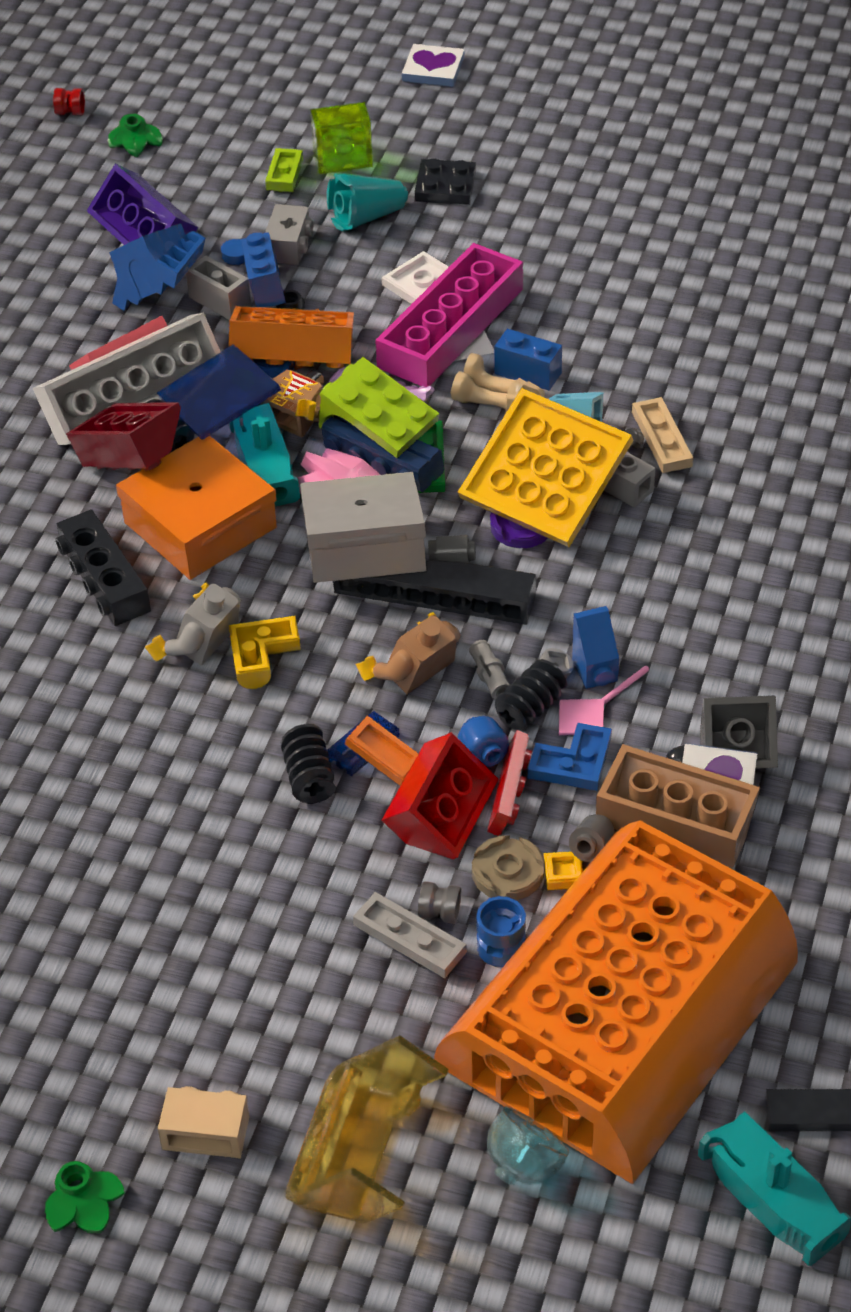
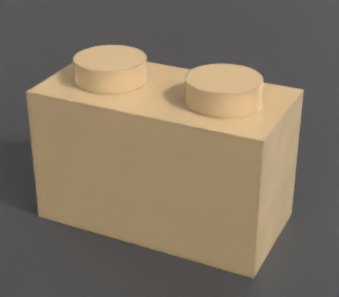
M168 1087L158 1126L162 1150L241 1158L250 1117L247 1096L239 1095L233 1091H221L219 1093L200 1091L194 1087Z

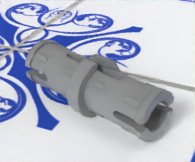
M478 640L470 646L469 653L478 667L477 674L480 680L486 682L492 698L496 699L510 684L504 675V665L500 659L495 657L489 642Z

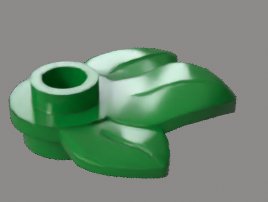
M133 113L123 116L119 121V126L113 129L108 136L110 148L123 146L135 158L139 157L147 144L162 146L163 143L160 130L156 126L147 124L141 115Z
M79 1161L66 1163L55 1177L56 1190L50 1195L45 1204L47 1222L54 1232L64 1229L72 1222L88 1233L103 1232L109 1222L110 1215L107 1202L114 1201L125 1194L121 1181L109 1171L94 1172L88 1165ZM74 1181H82L78 1186H69Z

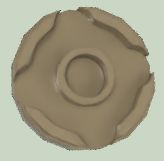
M500 835L485 841L474 853L472 879L477 888L488 897L503 896L514 900L528 897L539 888L544 878V857L539 848L527 839L519 837V840L510 839V835Z

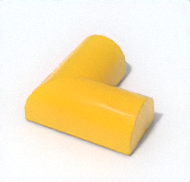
M295 616L228 625L236 677L239 685L243 688H261L270 681L271 670L268 655L301 650Z

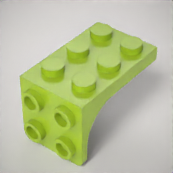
M364 357L359 359L354 365L349 364L343 370L341 376L333 383H327L320 393V429L322 424L331 416H340L396 458L430 429L439 418L437 411Z

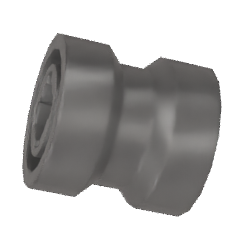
M424 881L419 896L418 916L422 919L430 920L433 917H438L440 914L444 922L456 924L460 911L462 888L449 885L447 888H441L436 883Z

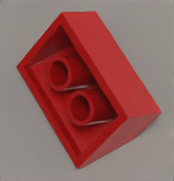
M452 732L424 743L381 821L405 844L450 859L458 858L498 778Z

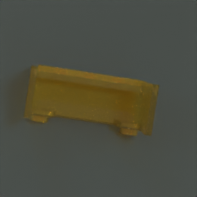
M401 1035L340 1063L331 1072L323 1087L286 1187V1199L300 1208L358 1223H367L402 1209L405 1201L374 1181L394 1122L405 1116H411L419 1107L422 1086L447 1076L449 1069Z

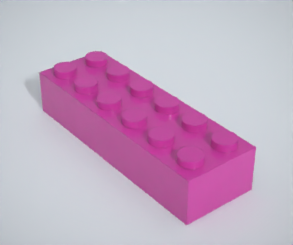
M473 243L375 340L377 367L419 386H430L523 290V262Z

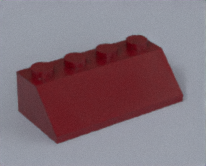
M178 402L113 403L66 433L83 467H96L97 469L111 467L113 470L119 468H128V470L144 468L145 471L159 466L162 463L161 459L171 453L181 407Z

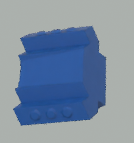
M178 224L142 236L109 252L117 276L112 304L125 311L131 302L138 306L143 298L157 292L161 295L168 285L175 288L203 253L206 238L195 231L185 235L182 225Z

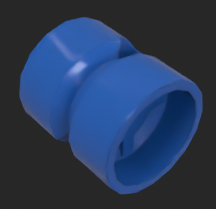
M493 897L481 904L477 910L476 918L478 954L485 963L494 967H503L526 940V913L523 906L510 897Z

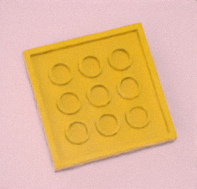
M521 388L457 493L461 499L570 547L631 446L633 438L631 434Z

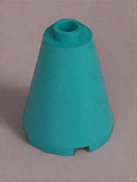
M345 173L334 174L335 179L329 180L326 192L328 210L333 209L336 217L331 218L335 227L341 231L351 230L398 211L405 206L408 200V191L400 181Z

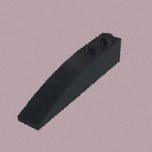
M426 561V571L337 580L333 581L334 593L527 625L536 597V574L470 563Z

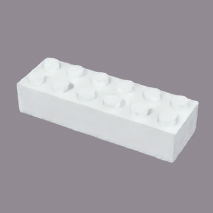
M199 313L183 318L33 388V391L58 445L71 444L66 433L113 403H147L153 399H160L162 401L228 368L205 314Z

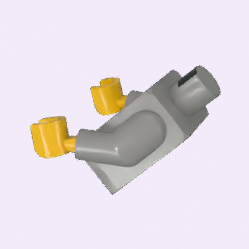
M204 583L201 586L202 590L198 594L193 595L196 601L185 612L177 639H170L165 642L162 636L158 635L152 639V643L145 646V649L155 661H159L166 655H186L202 666L230 635L228 625L239 623V595L228 587L221 588L216 584L209 585Z

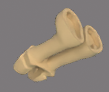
M471 353L466 360L464 372L459 371L454 378L451 398L462 403L472 402L504 408L505 413H507L521 388L545 397V391L521 378L517 380L506 379L487 373L484 368L483 357Z

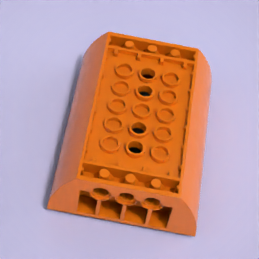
M641 820L632 822L622 827L612 836L441 1040L434 1055V1064L619 1177L634 1184L797 964L798 948L793 927L783 906L772 890ZM646 932L653 939L648 942H640L634 939L633 935ZM600 985L607 987L610 993L605 996H596L589 990ZM581 1013L588 1017V1020L583 1024H574L567 1017L571 1014Z

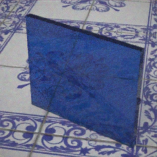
M233 344L156 393L163 402H178L181 407L179 418L203 440L273 396L281 388L278 383Z

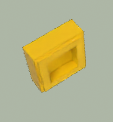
M572 851L544 853L547 890L569 889L583 872L582 861Z

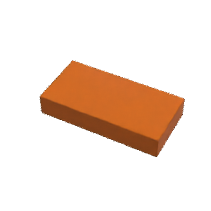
M368 715L345 741L346 746L399 786H401L419 754Z

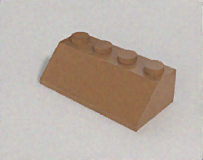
M622 744L597 794L596 815H603L610 819L615 830H620L632 822L641 820L721 864L733 868L745 842L760 787Z

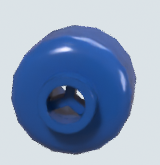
M472 717L463 724L458 733V739L487 768L498 764L508 752V737L492 717Z

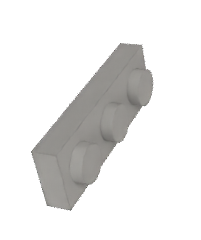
M374 892L353 916V925L443 978L448 976L467 953L466 943L377 892Z

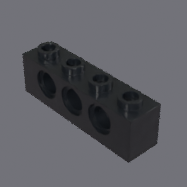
M92 509L56 523L59 537L55 538L57 548L62 556L67 555L69 557L68 560L73 573L76 576L81 575L87 594L95 596L97 607L103 617L108 615L116 627L151 612L147 587Z

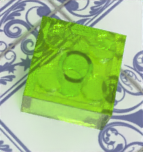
M365 102L310 109L313 154L319 174L373 167L371 120Z

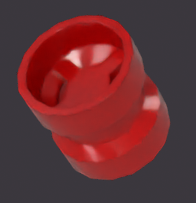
M55 88L53 94L55 114L65 115L66 113H73L75 116H83L85 112L84 90L82 88H74L72 91H66L64 88Z

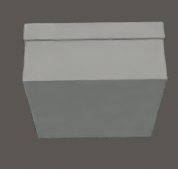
M413 472L300 483L313 583L426 571L425 521Z

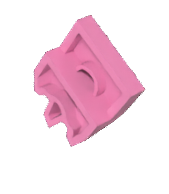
M326 448L322 457L306 451L301 466L308 474L297 478L301 494L300 483L380 474L361 458Z

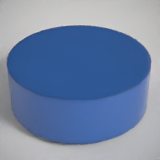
M231 239L222 244L221 254L224 262L231 265L245 263L241 239Z

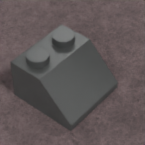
M776 695L703 698L700 745L757 753L756 768H777Z

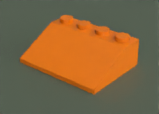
M236 306L229 321L228 357L235 358V362L253 363V359H266V364L282 365L285 360L296 361V365L305 367L314 366V362L326 363V366L330 368H343L344 364L351 363L354 312Z

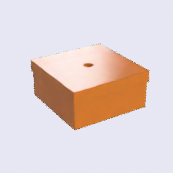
M207 433L202 434L161 459L162 463L156 468L148 471L142 469L116 484L117 495L121 499L124 523L189 580H192L277 528L274 504L276 502L275 489Z

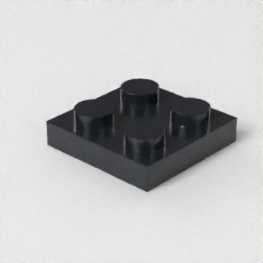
M421 159L414 191L415 202L470 205L476 175V162Z

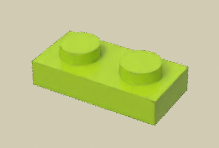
M275 149L265 180L266 190L277 192L294 191L303 162V150Z

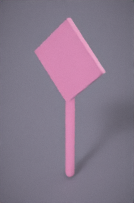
M642 667L602 699L560 700L559 736L574 735L577 723L604 727V705L649 671V667Z

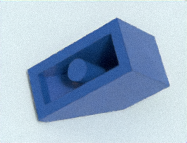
M607 606L574 613L572 661L585 689L604 686L618 681L619 655Z

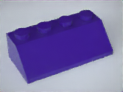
M116 163L87 209V212L123 245L142 236L178 224L182 225L185 235L192 231L196 232L199 228L139 174Z

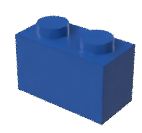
M506 329L494 346L495 375L513 380L521 378L526 382L529 381L537 385L541 389L550 391L562 373L561 344Z

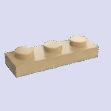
M659 397L632 403V413L662 473L693 467V456L663 398Z

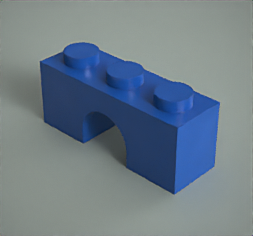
M269 232L263 234L253 233L247 236V238L241 239L248 280L256 307L267 308L286 303L279 277L278 263Z

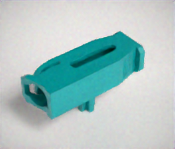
M266 403L253 407H233L227 412L230 432L235 435L236 450L240 461L275 488V507L297 502L300 498L299 481L293 475L290 455L270 404ZM240 418H243V426L241 425Z
M745 1111L735 1121L705 1133L700 1139L698 1156L702 1160L712 1158L714 1171L723 1185L776 1238L803 1254L802 1260L808 1266L816 1263L849 1234L851 1217L847 1213L840 1214L822 1185L792 1157L791 1150L787 1147L785 1149L782 1148ZM713 1143H722L721 1145L709 1146Z

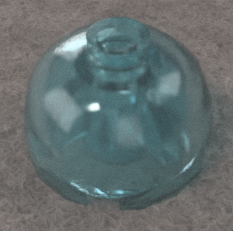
M506 1106L493 1120L487 1135L486 1144L489 1157L497 1165L494 1172L499 1178L510 1185H515L517 1181L527 1185L541 1184L552 1178L561 1169L568 1157L569 1150L548 1129L545 1128L541 1131L532 1125L534 1119Z

